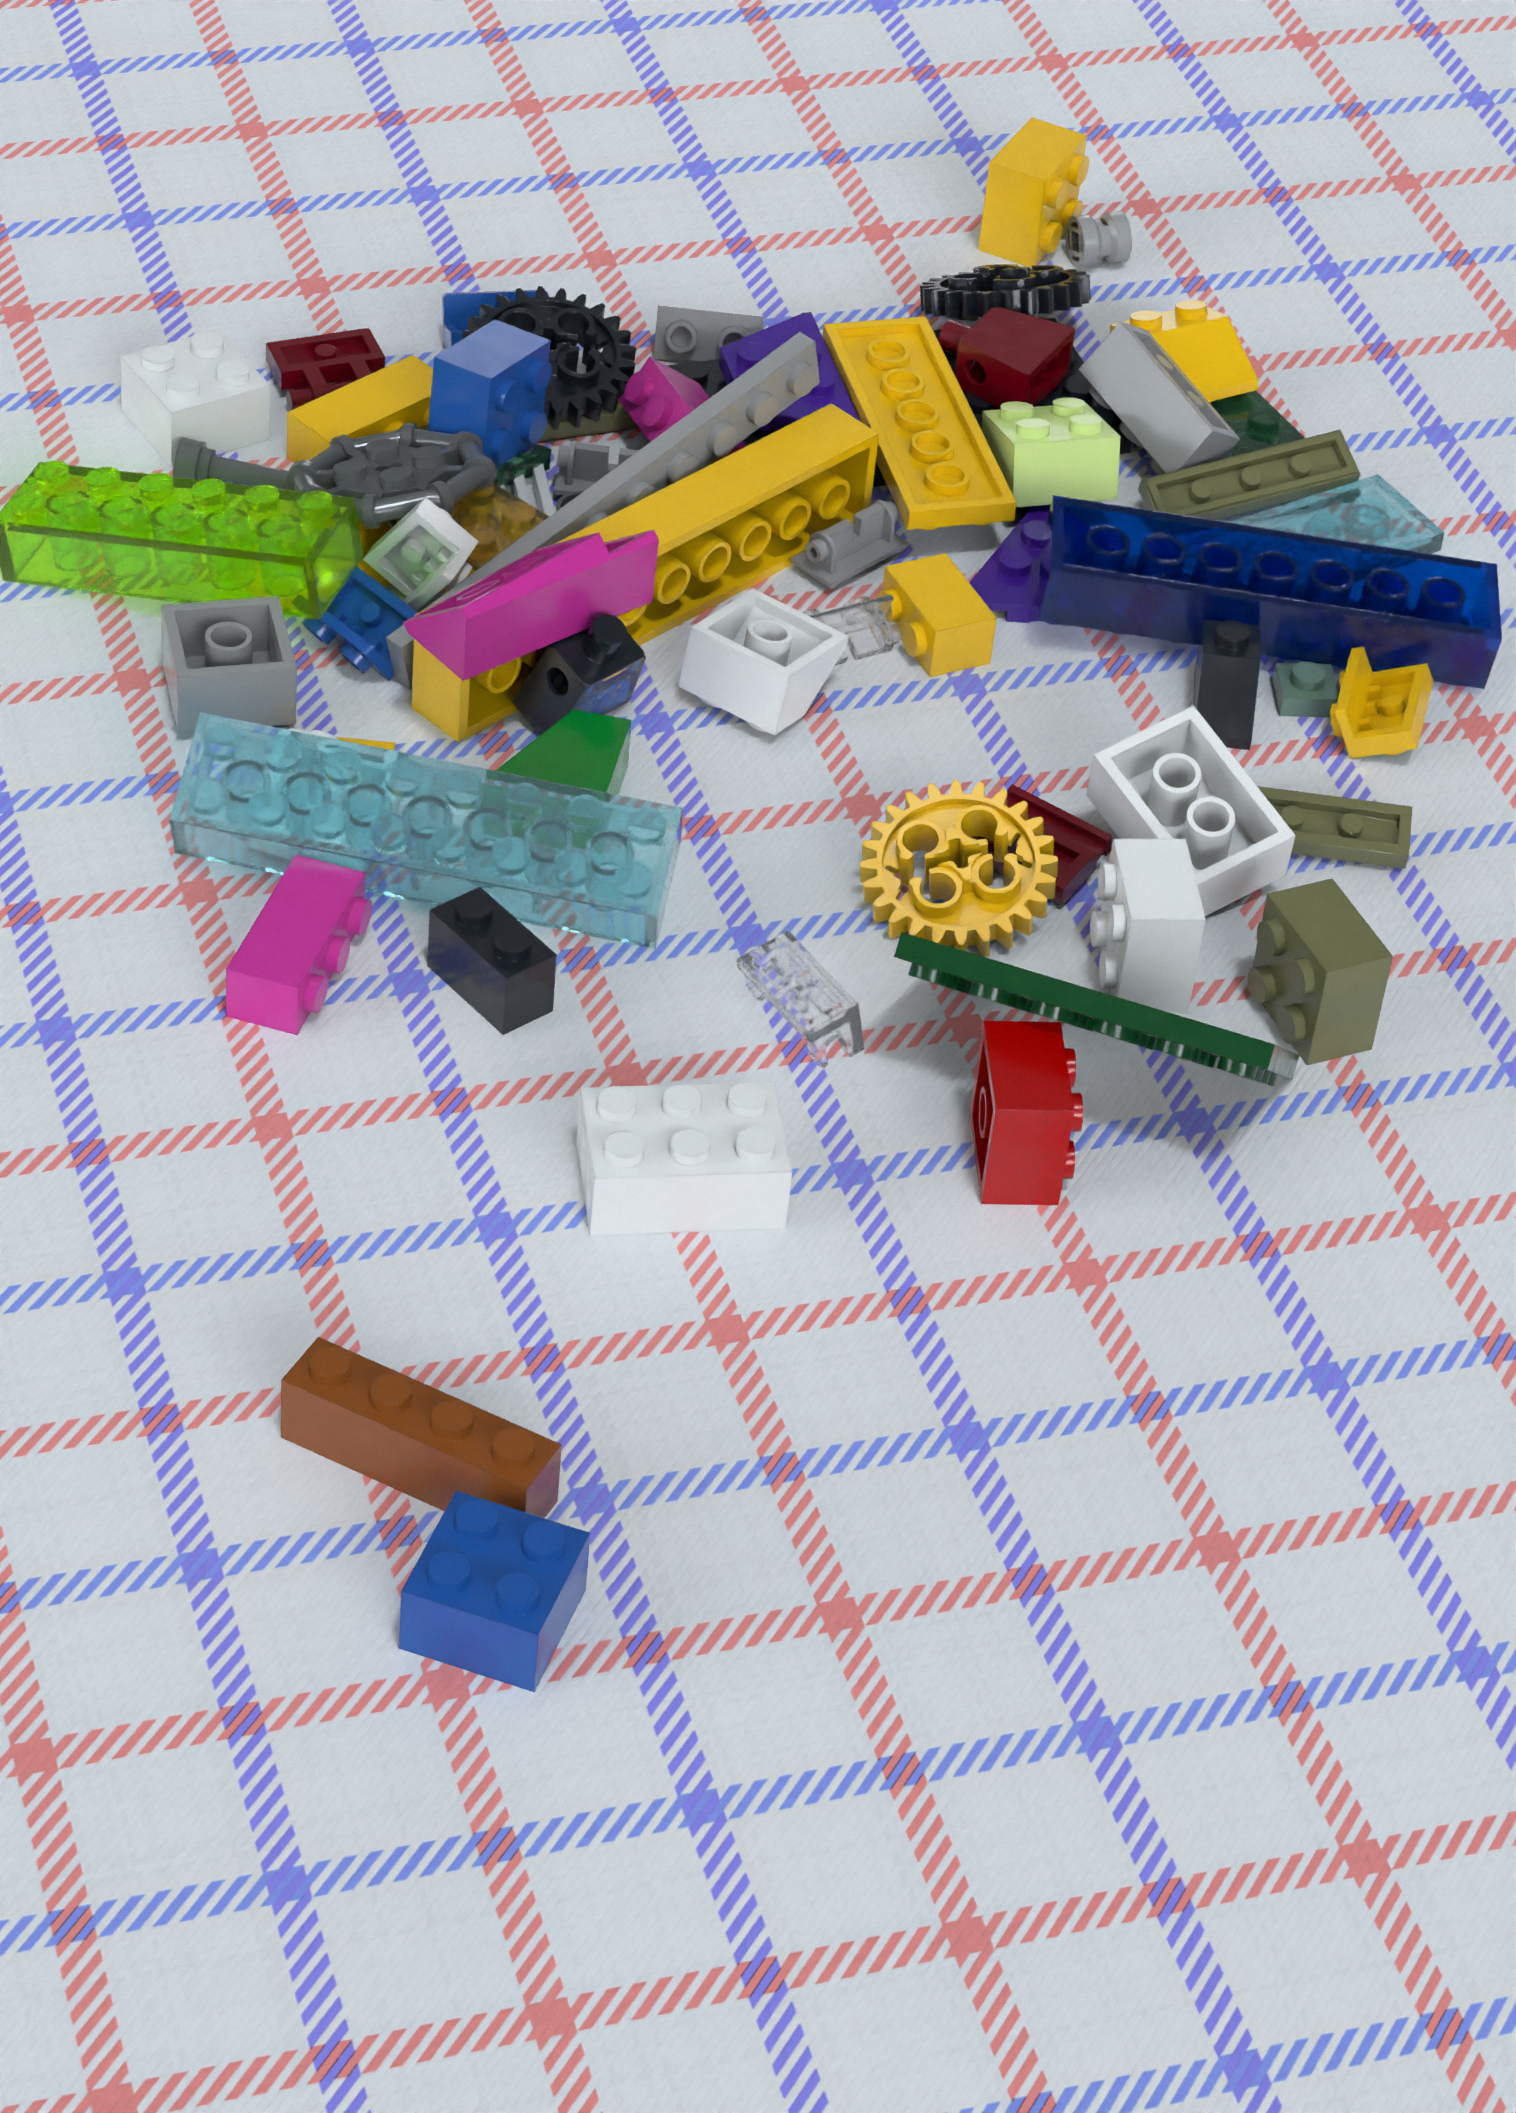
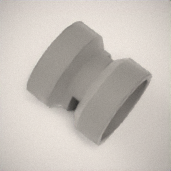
M1122 211L1103 213L1100 219H1093L1089 215L1070 217L1066 226V248L1071 263L1075 267L1094 265L1099 259H1104L1108 263L1127 261L1132 250V234L1129 220L1125 213Z

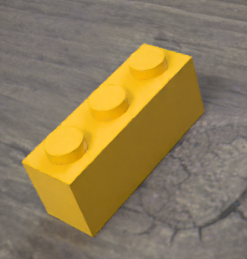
M411 355L287 412V459L293 463L300 460H310L330 447L331 439L343 434L350 437V439L401 430L404 423H416L418 429L428 430L433 368L414 355Z

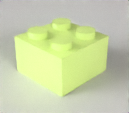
M1058 398L1053 401L1052 406L1033 407V405L1026 402L1013 401L1001 404L998 410L982 411V432L1017 502L1016 507L1118 499L1120 435L1085 401L1078 398Z

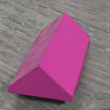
M654 530L606 542L603 541L600 533H595L540 547L404 621L403 624L409 635L464 681L588 629L599 615L610 614L616 617L652 602L659 539Z

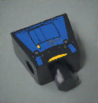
M610 614L599 615L594 619L590 628L554 642L547 647L515 695L512 703L539 736L573 709L605 715L629 702L646 656L643 649L627 632L624 623L619 618ZM568 685L566 694L559 693L562 687Z

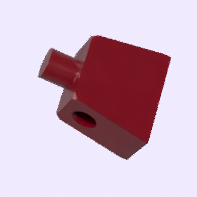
M996 307L991 308L972 327L949 319L940 332L938 342L943 351L957 356L955 377L961 389L999 409L1001 404L1013 401L1026 402L1036 407L1069 374L1076 328Z

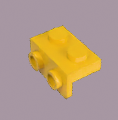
M1364 647L1351 649L1346 670L1340 672V693L1337 703L1332 704L1330 709L1333 732L1337 738L1343 737L1350 759L1380 754L1394 756L1407 750L1418 748L1434 682L1428 663L1372 672Z

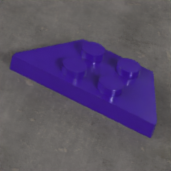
M811 312L801 313L720 347L719 368L728 385L799 332L816 343L820 383L807 395L799 398L776 415L767 425L760 427L758 430L778 431L831 403L860 421Z
M1066 504L1032 506L969 583L990 610L1006 611V622L1030 623L1041 621L1050 625L1078 626L1122 570L1124 551Z

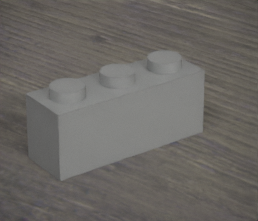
M1119 322L1079 368L1080 372L1092 385L1088 389L1091 396L1104 408L1111 409L1122 421L1119 424L1121 432L1134 444L1147 450L1153 457L1149 462L1150 466L1158 475L1221 460L1240 440L1148 330Z

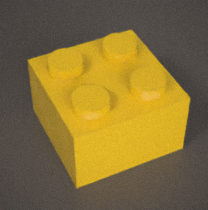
M1031 117L989 162L978 250L1032 268V265H1037L1048 252L1053 253L1056 250L1061 237L1066 233L1069 218L1082 215L1083 202L1078 200L1080 186L1084 182L1089 169V157L1084 156L1087 135Z

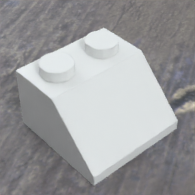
M752 588L691 627L678 687L698 696L706 705L721 708L747 721L749 726L758 731L776 735L806 714L847 646L849 636Z

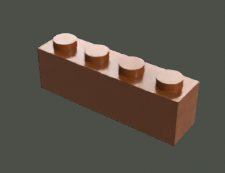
M317 1337L281 1380V1438L442 1511L446 1510L455 1491L545 1518L558 1502L562 1444L323 1338Z

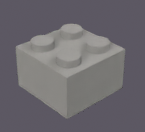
M279 596L161 605L162 664L178 734L191 732L210 733L215 730L252 727L269 728L277 725L296 724L297 666Z

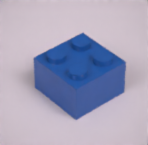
M493 320L435 356L428 430L450 434L467 430L477 434L482 440L484 455L494 462L496 469L531 445L537 443L541 439L547 424L544 403L546 388L552 375V367L549 363L551 340L501 321Z
M455 1491L401 1590L399 1649L535 1692L586 1591L590 1532Z

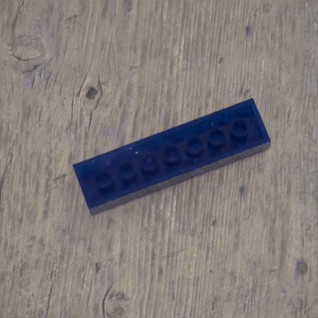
M1053 495L1040 546L1038 621L1056 623L1062 626L1109 631L1121 635L1128 634L1161 639L1173 643L1199 645L1204 619L1216 621L1236 620L1244 624L1261 626L1260 655L1278 657L1284 660L1331 664V666L1346 669L1351 649L1364 647L1372 672L1428 663L1434 682L1485 689L1502 641L1497 564Z

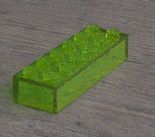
M61 461L39 462L0 511V568L3 581L179 603L279 596L283 615L320 620L363 557L354 497L330 495L325 491L301 492L277 489L272 485L249 486L224 483L219 479L196 480L171 477L166 473L143 474L119 471L114 467L91 468L67 465Z

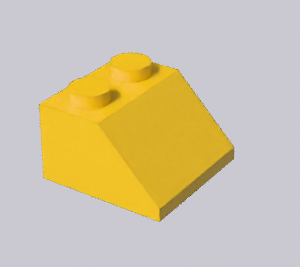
M1184 300L1176 303L1173 310L1165 312L1152 310L1138 311L1130 315V320L1123 321V323L1148 330L1208 402L1259 390L1258 378L1229 317L1207 307L1206 302L1201 300ZM1118 323L1110 324V332Z

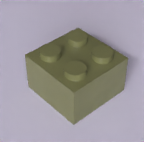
M1333 878L1267 893L1262 921L1259 922L1257 927L1258 942L1253 967L1248 972V987L1252 998L1258 1004H1262L1278 1026L1283 1040L1293 1046L1306 1065L1372 1050L1393 959L1392 954Z

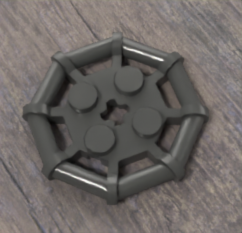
M404 423L401 430L351 439L344 434L331 439L330 447L310 460H300L292 464L287 473L286 481L289 488L297 493V506L303 516L314 521L331 517L363 522L366 529H376L384 521L403 518L425 497L437 507L451 513L454 509V504L469 493L491 486L496 476V467L494 462L484 455L483 443L477 434L467 430L456 434L418 429L416 423Z

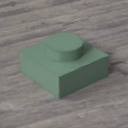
M1308 661L1275 663L1272 685L1279 716L1330 717L1331 705L1337 703L1339 697L1331 664H1316Z

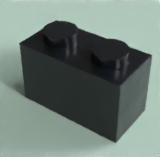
M477 887L430 909L427 966L502 1035L553 1011L557 954L485 890Z

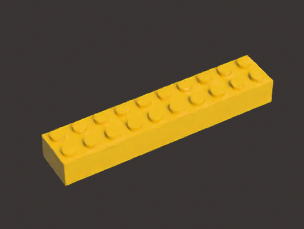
M831 403L556 543L595 533H600L603 541L606 542L650 530L655 531L659 544L653 600L650 603L616 616L624 623L627 632L640 646L793 565L791 558L805 551V545L809 542V538L813 533L823 531L844 519L853 523V515L867 508L871 503L879 433ZM414 639L411 708L454 740L460 742L518 711L512 700L549 645L462 681Z

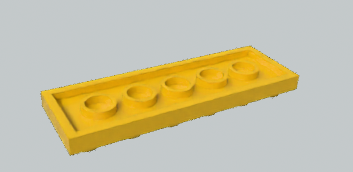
M927 317L824 324L822 337L860 421L879 433L876 462L907 530H934L938 527L970 524L983 526L994 522L1014 521L1017 502Z

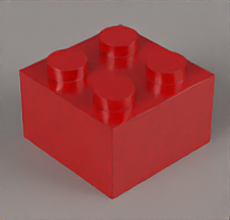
M983 1021L969 1114L981 1204L1059 1205L1063 1179H1072L1074 1176L1075 1147L1073 1140H1070L1071 1132H1080L1082 1129L1083 1098L1081 1093H1072L1071 1091L1076 1078V1055L1074 1049L1064 1047L1061 1022Z

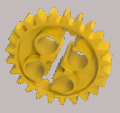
M953 780L950 793L942 795L939 789L933 783L928 784V799L921 801L915 794L908 791L905 793L904 811L888 804L885 807L886 823L878 821L871 823V840L863 841L862 861L860 862V882L863 883L864 903L873 904V920L875 923L888 920L889 937L891 939L899 937L901 932H909V935L946 946H954V948L966 952L968 946L976 945L984 957H989L990 941L997 939L1003 946L1010 949L1013 947V929L1030 935L1033 932V917H1046L1047 899L1055 897L1058 857L1054 856L1053 836L1043 835L1044 820L1042 817L1028 819V803L1026 801L1019 802L1011 808L1007 807V790H1000L990 799L985 797L983 782H978L971 794H963L959 781ZM982 836L994 842V860L1003 862V885L1006 887L996 889L988 887L993 885L992 853L988 854L987 839L976 840L972 839V837ZM1019 839L1016 843V855L1008 853V846L1011 847L1014 841ZM913 852H929L924 854V882L926 885H929L931 900L942 899L946 900V902L932 903L923 898L922 878L914 877ZM895 874H897V875L899 874V875H900V879L897 878V877H895ZM901 884L909 886V893H905L903 898L898 901L901 896Z

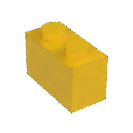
M946 553L885 566L883 588L877 596V607L880 617L884 623L892 627L902 640L908 655L915 657L929 677L991 663L997 617Z

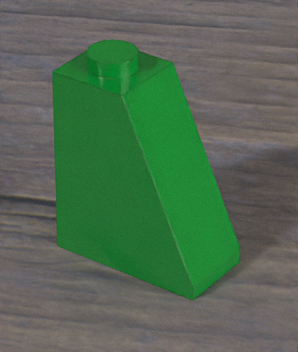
M573 709L485 778L482 788L480 832L598 854L628 768L632 720Z

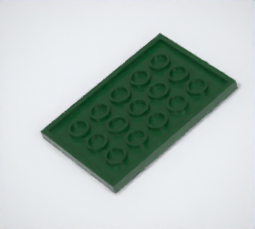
M901 932L894 955L895 958L911 963L908 972L909 976L972 996H979L1025 1012L1038 1014L1091 1032L1095 1031L1144 1048L1161 1051L1210 1068H1214L1216 1058L1220 1057L1217 1069L1273 1087L1277 1075L1293 1079L1300 1056L1269 1042Z

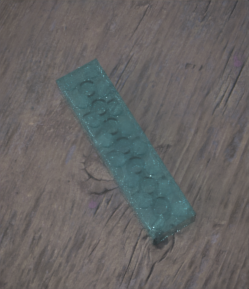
M200 712L169 821L176 854L282 875L295 854L366 872L365 891L437 906L477 887H481L520 922L656 949L681 844L683 808Z

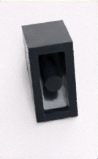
M1204 619L1194 670L1193 705L1227 748L1250 750L1260 669L1261 626L1244 624L1236 620L1216 621Z

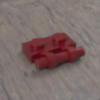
M369 328L266 343V362L281 391L287 390L286 401L289 411L385 368V356Z

